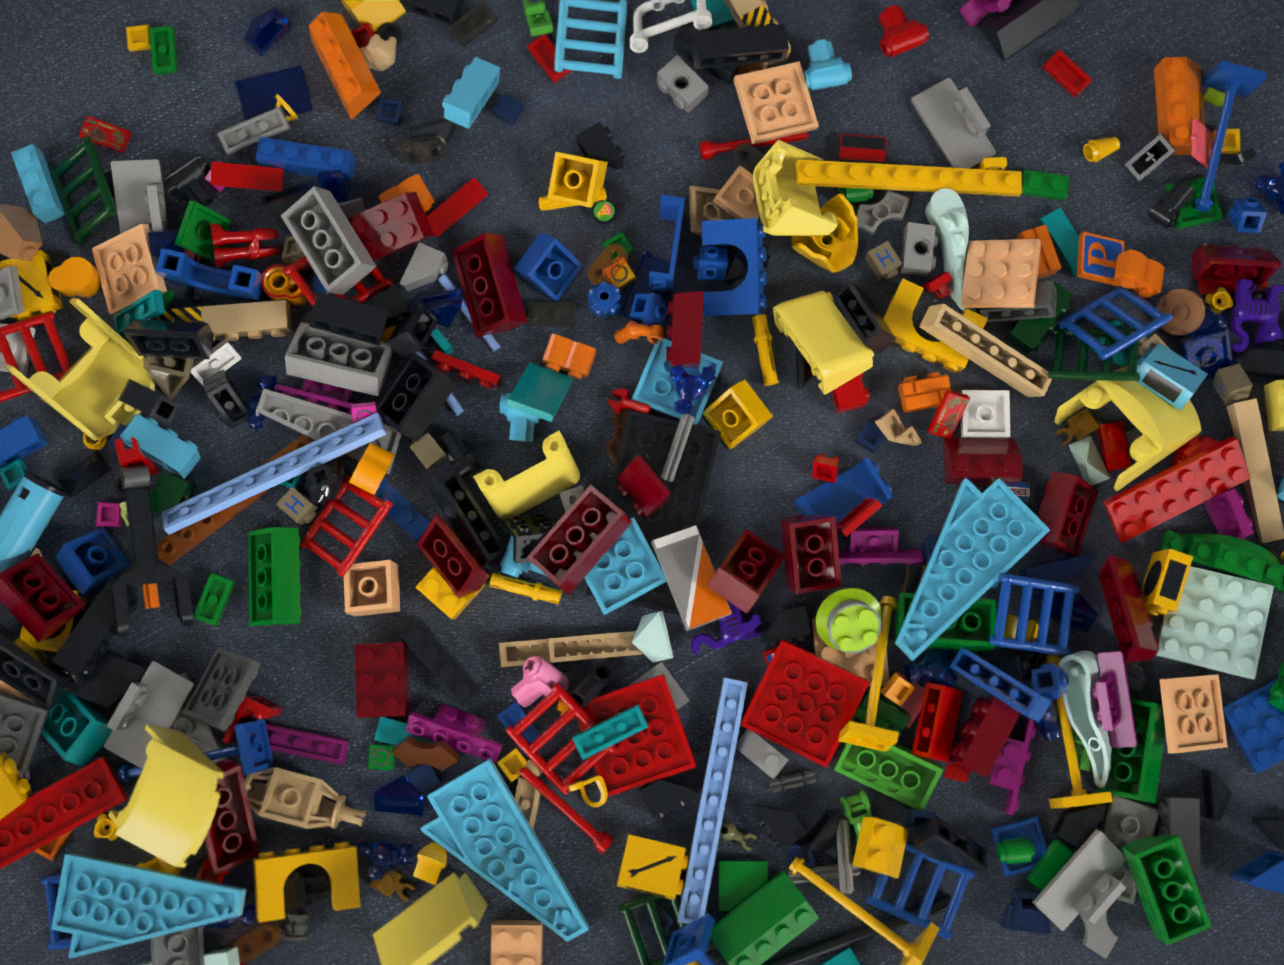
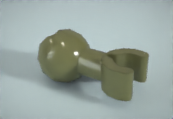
M732 822L721 824V827H725V830L720 831L719 835L722 840H735L741 843L745 850H752L750 846L746 845L743 838H753L756 840L757 837L753 833L743 834L737 831L736 826Z

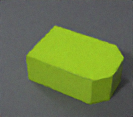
M1209 87L1204 92L1203 100L1215 106L1223 105L1224 93L1212 87Z

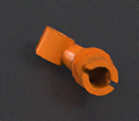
M630 321L625 327L616 330L614 337L619 344H624L631 339L635 340L640 338V336H646L649 342L657 344L658 339L663 341L665 329L660 325L648 326Z

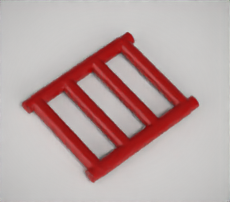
M305 256L283 268L282 272L285 276L290 275L311 305L314 306L316 294L298 272L310 265ZM375 267L369 273L377 284L366 289L362 282L359 281L353 286L358 294L350 299L363 303L392 286L393 282L390 278L386 279L379 269ZM335 294L339 298L346 299L344 295Z
M53 311L0 327V350L6 365L9 364L20 372L6 338V335L20 331L36 372H47L29 329L30 327L44 324L63 370L52 376L59 381L72 366L54 325ZM10 373L15 387L2 392L0 390V402L32 392V390Z
M347 474L335 500L330 499L299 545L301 548L310 549L337 569L336 572L341 577H344L393 505L391 501H383L377 496L349 483L352 477L350 474ZM348 489L378 509L371 521L340 501ZM334 509L365 529L357 541L327 521ZM321 528L351 549L343 561L313 540Z
M556 683L552 688L553 691L514 727L512 725L507 727L505 732L558 790L567 795L570 784L575 783L608 752L613 753L618 747L614 744L588 757L564 780L553 770L577 748L573 739L548 762L537 751L575 716L586 726L582 731L596 725L594 720L559 683ZM560 698L569 710L535 741L529 744L521 733Z

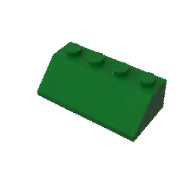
M271 527L248 532L249 627L300 624L302 610L300 607L301 584L299 570L301 562L299 559V528Z
M899 593L894 620V646H897L895 641L914 598V593ZM977 599L927 648L960 651L961 647H964L971 652H991L996 647V645H990L989 643L990 637L994 636L996 624V600Z
M1131 699L1137 745L1136 747L1114 748L1111 745L1110 733L1108 731L1109 743L1112 748L1111 768L1104 788L1097 786V792H1111V795L1155 803L1166 732L1163 705Z
M1178 835L1143 837L1121 846L1153 935L1168 946L1212 927Z
M783 870L713 926L710 939L729 965H761L817 921L819 917Z

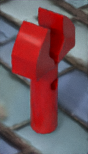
M623 388L611 392L614 398L622 400L615 402L607 399L615 413L620 414L624 408L643 413H649L650 411L649 404L629 399V391Z

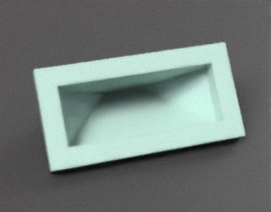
M1091 436L1069 444V448L1085 482L1093 486L1110 479Z
M663 611L642 616L632 641L652 662L673 658Z

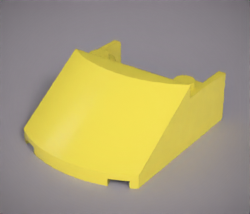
M72 298L69 302L87 317L79 328L80 336L91 346L87 352L59 381L51 374L43 371L36 372L27 379L9 364L5 369L88 437L96 441L114 434L120 423L127 426L137 414L141 413V411L118 400L129 379L155 391L156 382L146 369L143 368L146 358L138 356L133 346L81 300Z
M1127 366L1114 371L1127 372ZM1096 381L1061 405L1057 410L1054 421L1059 425L1085 406L1091 409H1098L1112 400L1143 434L1130 447V455L1137 463L1118 476L1114 485L1116 492L1201 432L1200 421L1190 399L1180 411L1136 381Z
M146 724L145 730L153 737L146 747V755L148 756L128 806L120 812L110 810L108 816L118 827L116 835L174 866L185 867L187 865L185 859L189 854H196L209 830L220 797V793H215L218 778L223 779L224 773L182 731Z
M452 873L373 933L382 965H428L462 939L458 934L469 924H471L473 929L479 924L488 903L466 873L460 878L455 873Z

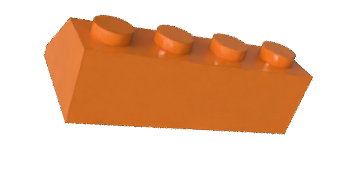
M322 11L309 24L311 41L349 118L354 119L381 91L343 15Z
M1163 57L1154 68L1158 134L1162 133L1177 150L1172 155H1192V120L1197 119L1205 126L1201 66L1188 57Z

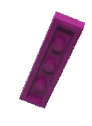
M266 723L271 750L340 765L345 764L349 740Z

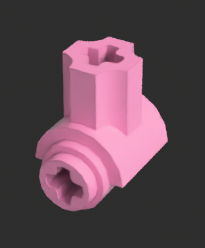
M532 656L524 663L523 679L511 688V692L518 701V704L525 708L542 695L547 697L553 691L552 688L556 683H559L567 691L569 681L565 674L543 658Z

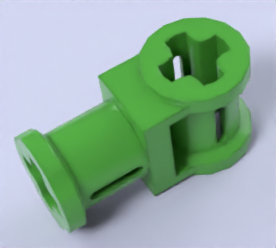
M860 790L859 794L847 798L844 796L840 797V804L844 815L849 823L854 826L857 835L855 838L856 843L858 842L863 817H872L870 803L864 790Z

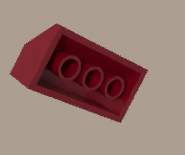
M483 233L452 250L476 338L509 331L528 322L503 235Z
M590 485L527 556V559L569 595L633 521L620 508Z
M1108 556L1097 575L1119 650L1123 651L1125 663L1151 660L1158 653L1159 641L1153 635L1151 629L1152 618L1146 612L1144 606L1146 600L1143 591H1140L1138 586V572L1136 569H1133L1131 561L1116 556Z
M229 758L214 763L224 774L223 779L218 778L215 793H220L213 820L204 838L211 871L214 876L257 857L260 853L241 765Z

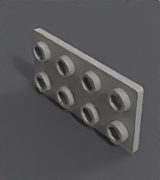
M947 78L912 97L911 102L951 168L971 169L980 164L983 158L992 157L996 154L994 147L985 134L991 125L967 87L958 91L952 79Z
M160 160L112 161L111 170L120 234L140 224H148L156 253L160 254L161 248L171 250Z
M153 661L141 682L131 683L107 724V727L111 728L112 732L105 742L104 748L143 769L148 758L146 747L153 738L145 730L146 724L171 728L195 683Z
M1095 830L1037 896L1033 904L1061 931H1064L1078 914L1094 925L1126 889L1119 880L1112 876L1126 860L1125 856L1100 830Z

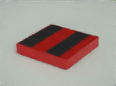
M841 134L838 162L885 164L887 137Z

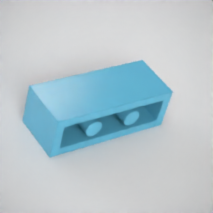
M475 57L471 64H467L464 68L463 76L455 81L451 94H447L443 100L444 118L469 129L499 84L500 67L478 57Z
M33 144L11 152L33 214L44 223L66 216L44 153Z
M137 414L120 435L125 445L130 448L133 446L131 437H134L139 442L140 450L150 460L183 480L201 458L197 450L198 447L189 440L182 441L177 438L178 435L169 428L162 429L158 426V422L149 416L144 418Z

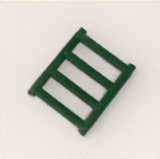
M90 136L84 137L82 139L84 143L60 165L50 168L72 236L77 245L84 243L83 238L109 216L114 217L118 214ZM87 154L90 165L65 186L62 175ZM94 175L98 186L75 206H72L69 196ZM102 196L105 207L80 228L76 217Z
M1054 328V336L1057 337L1053 367L1048 372L1049 379L1140 381V375L1137 372L1140 340L1129 346L1127 372L1112 371L1113 356L1103 360L1102 371H1087L1089 345L1081 339L1077 370H1062L1066 337L1077 336L1066 328ZM1082 328L1093 337L1105 338L1104 345L1107 347L1115 343V339L1100 328ZM1116 328L1126 336L1136 331L1135 329Z
M646 894L617 906L620 915L623 914L640 965H663L669 941L655 903L664 899L663 897ZM676 894L675 899H670V902L678 920L681 901L679 895ZM706 904L705 915L708 913L711 915L708 904ZM645 905L664 958L652 963L649 961L632 910ZM678 922L679 928H682V927L688 925V924H684V923H679V922ZM711 939L709 940L706 952L717 948Z

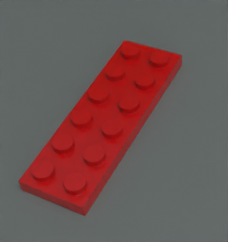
M1231 436L1103 501L1117 539L1124 543L1243 483L1251 477L1239 442L1235 437Z
M106 756L27 798L25 802L0 820V870L128 800Z

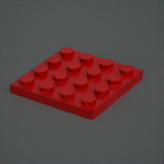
M782 638L747 707L740 726L827 768L840 743L838 741L839 733L852 720L870 681Z
M664 673L597 696L585 708L582 707L594 722L598 724L638 704L649 726L616 743L617 750L613 753L608 752L594 765L597 776H601L604 780L608 797L697 766ZM577 718L582 731L586 726Z

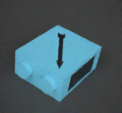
M1159 342L1154 349L1149 347L1138 360L1137 372L1140 375V381L1136 382L1181 411L1208 374Z

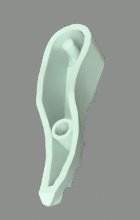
M944 188L933 194L926 206L925 215L929 224L936 226L935 234H938V241L943 256L944 272H949L952 281L947 283L951 292L950 296L962 311H965L966 308L961 306L969 239L968 219L960 196L955 191ZM967 308L971 311L978 313L976 308Z
M1083 650L1065 656L1059 663V667L1064 669V672H1067L1069 677L1068 693L1062 694L1069 721L1081 739L1090 758L1094 782L1098 787L1104 788L1111 768L1112 748L1109 743L1108 731H1103L1102 723L1098 722L1097 709L1099 708L1098 699L1094 698L1093 685L1096 684L1101 675L1098 656L1091 651Z

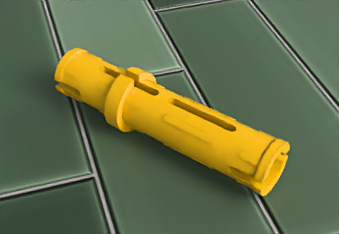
M756 315L752 317L755 330L754 343H757L764 386L775 385L779 381L771 346L773 338L769 333L767 315Z
M493 572L489 587L525 595L535 601L539 599L559 605L562 590L544 586L540 582H527Z

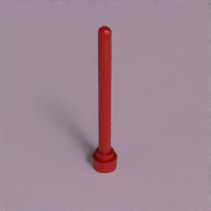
M803 132L752 144L751 139L718 144L710 142V140L700 141V153L702 160L712 159V156H716V153L773 145L778 140L785 143L806 140L809 134L808 132Z
M527 767L520 769L519 773L526 781L593 839L592 843L597 851L602 854L609 848L614 840L612 836L607 832H598Z

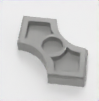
M888 191L885 197L876 204H859L855 215L858 219L857 230L873 235L877 227L886 221H902L910 198Z
M1106 912L1094 925L1081 916L1085 925L1083 945L1107 959L1118 937L1113 934L1108 926Z

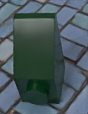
M162 471L151 494L153 519L161 517L162 511L193 498L195 485Z

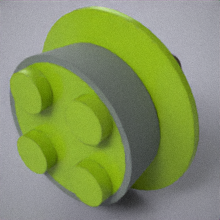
M844 588L832 593L822 602L817 611L816 629L820 638L826 645L838 651L851 654L863 652L876 643L881 632L882 610L880 604L872 594L859 588Z

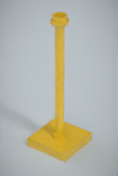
M883 596L879 602L880 607L883 608L882 625L877 643L865 724L849 721L840 731L838 739L840 742L884 752L897 743L899 733L875 726L892 610L897 608L896 598L890 596Z
M1047 655L1045 664L1054 663L1055 666L1059 667V663L1063 658L1060 655ZM1060 694L1061 698L1056 699L1073 791H1071V796L1049 799L1050 809L1113 802L1111 792L1087 794L1086 789H1083L1071 723L1064 705L1063 696Z
M796 856L789 866V869L792 871L791 873L793 875L797 872L901 949L904 956L899 965H921L940 929L931 922L913 942L908 943L803 864L805 861L803 858L800 859Z

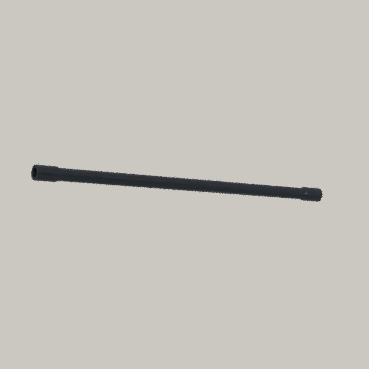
M950 894L934 899L928 916L945 912L951 899ZM921 905L907 911L917 915ZM894 915L880 920L881 923L891 930L909 924V922ZM869 925L761 965H797L879 935V933Z

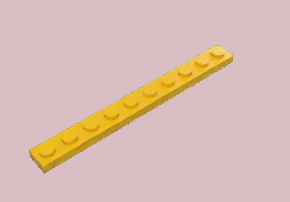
M797 160L796 185L920 192H936L946 188L960 194L1020 196L1022 194L1021 171Z

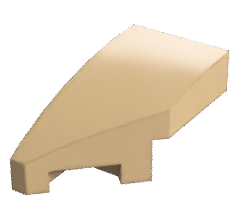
M894 409L887 411L875 421L889 441L917 446L922 443L913 426L905 428Z

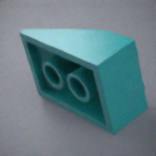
M62 692L49 710L41 734L64 760L85 767L108 739L112 729L107 727L109 719L82 697Z

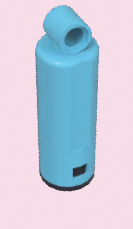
M31 472L25 473L0 515V573L29 557L67 493L56 484Z

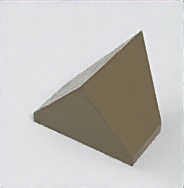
M146 356L143 368L146 369L165 395L172 400L189 379L194 359Z

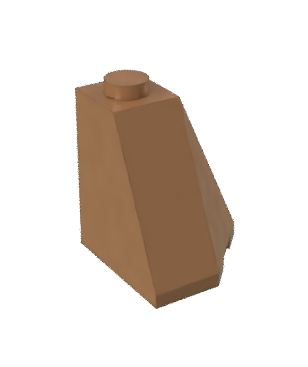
M0 203V254L11 259L31 261L43 244L36 216L31 208Z

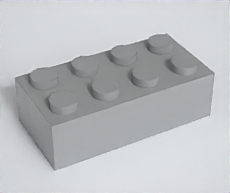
M318 187L311 188L281 215L327 292L343 295L377 267L329 190Z
M301 322L285 354L287 375L379 396L393 363L392 346L381 341L380 346L312 328L310 324Z

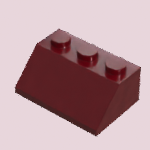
M1203 244L1191 255L1192 280L1236 283L1240 279L1252 280L1253 284L1262 285L1281 267V261L1270 250H1261L1259 247L1247 249L1238 248L1234 245L1219 247L1213 244Z
M703 291L677 293L673 295V300L668 301V314L672 315V324L667 325V338H671V347L666 349V361H671L670 367L698 369L700 366Z
M943 438L945 484H961L965 478L972 484L992 485L998 478L1004 484H1017L1023 478L1022 456L1014 439Z
M1052 472L1050 479L1046 483V491L1043 501L1039 505L1037 516L1050 531L1038 543L1078 557L1098 490L1077 475Z
M439 514L435 515L417 545L460 599L480 590L489 575L447 521Z
M799 515L781 518L787 588L795 594L841 587L835 516Z
M38 553L0 573V601L38 643L62 629L85 607L80 598Z

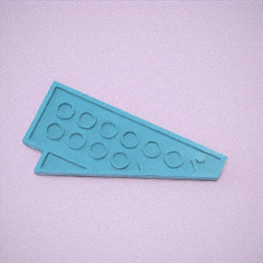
M967 478L960 484L895 641V644L911 661L917 658L999 579L1001 573L1005 574L1050 531L1000 478L983 493Z
M491 758L427 795L438 817L420 828L424 834L567 942L589 930V924Z
M68 853L64 857L51 929L73 934L68 958H75L242 915L246 889Z

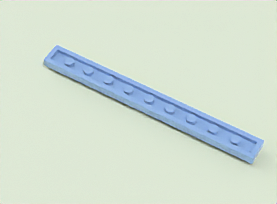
M377 412L162 511L164 530L168 534H172L310 470L311 467L315 468L321 463H326L386 435L382 418Z
M723 678L677 921L679 923L689 924L705 915L748 682Z

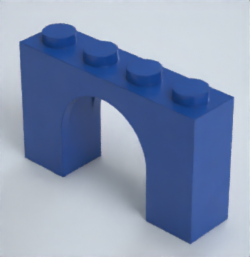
M745 218L702 221V245H735L743 251L748 262V272L740 286L730 291L703 292L704 316L764 314V309L767 308V297L764 295L763 285L767 283V275L763 271V262L766 261V249L763 247V238H765L766 233L763 232V224H761L760 219Z
M161 248L156 272L167 282L252 302L262 301L264 290L261 286L262 275L258 270L233 265L232 271L217 269L193 261L185 253Z

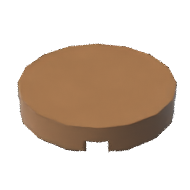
M1174 289L1160 298L1156 306L1164 314L1169 312L1173 316L1171 321L1161 327L1165 332L1172 335H1187L1194 332L1201 325L1205 317V306L1202 299L1197 293L1188 289Z

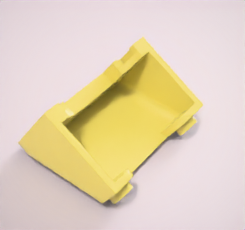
M778 140L756 165L753 172V182L761 224H763V232L773 236H826L830 234L838 225L835 214L829 211L821 215L816 186L796 185L797 160L823 161V159Z
M821 290L781 302L773 307L775 326L780 333L784 332L786 337L789 336L811 366L812 374L821 380L818 387L826 395L873 367L872 357H874L872 349L863 344L835 306L836 303L831 293Z
M560 431L548 436L543 442L542 449L547 458L546 460L504 482L501 475L492 469L473 476L498 518L504 520L510 519L512 516H519L578 483L580 479L579 469Z

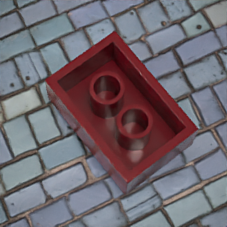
M416 192L403 193L348 218L349 223L374 262L434 236Z
M745 529L707 586L745 613H748L762 594L785 555Z
M407 643L355 645L356 718L410 715Z
M981 697V699L975 701L971 709L973 714L970 720L964 722L960 730L962 736L958 742L956 741L952 745L949 761L968 772L983 777H988L1020 715L1019 711L996 697Z

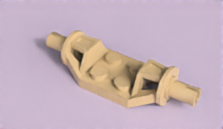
M276 767L248 774L244 779L249 806L260 817L305 829L329 826L332 829H336L341 821L359 826L363 825L364 820L355 816L365 818L366 811L346 806V796L337 794L321 779ZM256 780H259V781H268V782H267V784H266V783H257ZM325 797H327V798H329V799H332V800L336 801L337 803L331 802V801L325 799Z

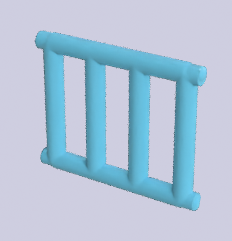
M560 0L554 70L556 72H562L563 69L611 74L614 78L620 79L623 69L627 1L620 0L619 3L598 0ZM568 7L618 12L617 24L567 18ZM568 27L616 33L615 44L566 39V29ZM565 48L615 54L614 65L564 60Z

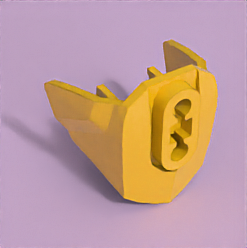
M842 194L834 196L820 208L821 215L828 211L835 214L838 225L833 232L826 236H791V247L796 252L831 273L842 271L852 265L858 249V219L855 216L853 206Z

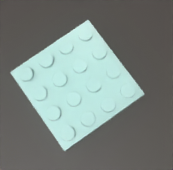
M1190 566L1177 611L1163 615L1158 636L1159 650L1155 656L1254 680L1274 586Z

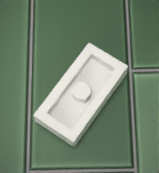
M224 339L211 349L209 360L197 359L193 362L191 373L204 386L203 380L223 369L226 371L242 358L231 344Z

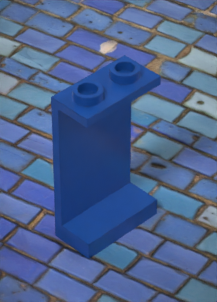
M661 195L659 219L676 222L669 274L650 271L649 289L657 294L672 292L685 198Z
M867 457L857 465L838 475L835 483L826 482L808 494L796 499L793 505L799 515L835 516L837 524L867 497L877 499L881 505L893 497L890 485L886 480L882 481L878 474L880 470L873 460L870 461Z

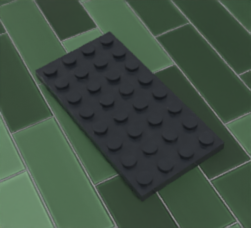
M629 410L608 499L630 519L634 517L658 561L651 543L652 540L695 525L699 530L721 431L692 425L674 480L668 482L661 479V475L679 421ZM638 455L643 458L670 491L669 501L648 518L644 514L639 516L631 506L634 501L629 495L625 498L617 489L619 485L617 478ZM667 582L626 603L677 616L680 614ZM588 586L586 594L594 596Z

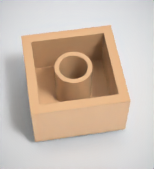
M391 560L352 564L344 575L345 613L355 617L401 612L398 564Z
M494 920L491 929V965H542L543 923L541 921Z

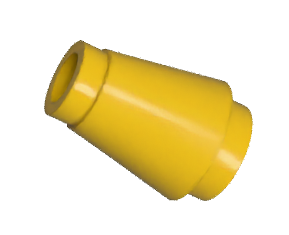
M1117 137L1089 140L1083 147L1084 156L1089 162H1098L1118 150L1120 142Z

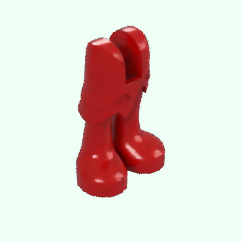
M210 224L213 246L248 242L246 247H213L215 268L224 267L228 261L247 258V261L251 259L256 260L280 253V246H262L261 240L279 238V233L276 229L259 227L247 231H225L220 224Z

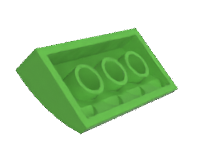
M844 743L834 770L912 808L923 811L943 772L942 764L930 758L912 754L911 749L895 743L886 752Z

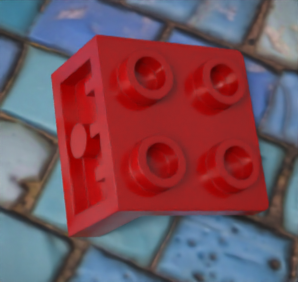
M258 695L246 696L244 701L240 703L233 722L228 726L226 732H223V735H225L223 742L227 744L237 742L235 725L250 722L252 716L261 720L279 716L283 707Z

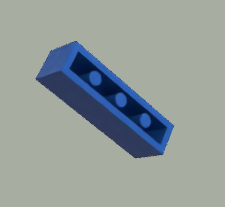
M259 137L255 157L259 165L263 167L282 168L283 172L352 182L356 164L355 157L348 150Z
M22 415L13 419L12 424L5 428L0 427V468L17 459L24 458L49 443L35 418Z
M961 647L950 665V668L1038 723L1052 702L964 647Z

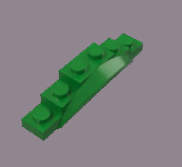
M1169 530L1164 531L1159 551L1173 549L1193 556V563L1233 573L1256 582L1273 585V590L1284 593V565L1263 547L1227 535L1208 533L1181 535Z

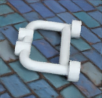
M650 0L643 3L634 12V34L630 37L631 50L637 53L644 52L648 48V37L693 22L694 27L699 30L708 29L712 25V15L706 10V0H696L697 10L645 29H643L642 17L646 12L650 10L661 11L667 4L672 2L680 4L685 0Z

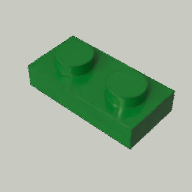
M172 26L149 28L154 74L178 73L175 29Z
M1030 170L1022 172L1021 195L1060 201L1067 199L1070 176Z
M211 573L193 618L213 626H218L235 581Z

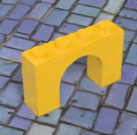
M902 279L883 316L884 321L896 337L894 342L900 344L901 348L907 352L914 353L915 351L923 355L922 358L932 363L936 361L944 365V369L953 373H960L966 367L968 358L942 341L933 342L924 339L915 330L912 315L924 288ZM967 308L961 314L982 329L988 319Z
M349 841L334 843L333 848L326 849L325 845H314L309 847L310 851L300 852V848L284 850L285 854L274 855V851L259 853V858H253L256 917L258 922L285 919L284 883L288 875L295 868L304 864L320 865L328 873L331 885L332 908L335 911L361 907L356 846L349 845Z

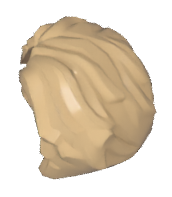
M375 34L370 38L369 44L366 47H361L360 51L369 69L384 71L395 62L397 41L394 37L384 41L380 38L379 34Z

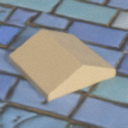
M697 186L689 187L690 227L692 233L702 236V221L732 219V215L713 202L715 196L720 191L719 189Z

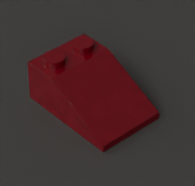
M640 455L635 457L617 478L619 483L617 489L625 498L629 495L634 501L631 506L639 516L644 514L648 518L669 501L670 491Z

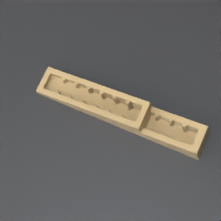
M1257 398L1227 406V411L1234 436L1239 442L1251 477L1244 481L1243 484L1259 542L1262 544L1284 539V530Z
M636 631L498 644L500 667L524 665L526 660L532 656H539L548 663L643 655V653L632 643Z

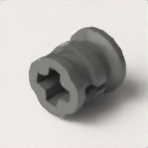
M302 912L287 913V918H289V923H286L288 934L284 935V939L295 941L309 939V936L305 934L309 927V924L306 923L309 914Z

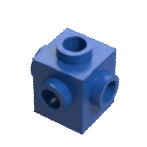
M1256 198L1235 199L1233 207L1229 210L1228 219L1237 232L1260 233L1267 211Z
M700 246L699 254L694 255L693 269L697 270V279L725 281L728 264L727 249Z
M604 281L600 285H594L588 293L589 309L598 317L601 315L604 319H607L610 315H615L622 306L621 295H619L621 293L620 290L612 283L608 285ZM604 294L608 297L607 300L601 299Z
M656 293L636 294L630 316L641 321V324L665 326L668 318V302L663 300V296Z
M1054 663L1040 665L1038 669L1031 670L1033 690L1048 700L1061 698L1060 694L1068 693L1069 677L1067 672H1064V669L1055 666ZM1052 679H1053V685H1054V686H1051V685H1050V682H1051Z

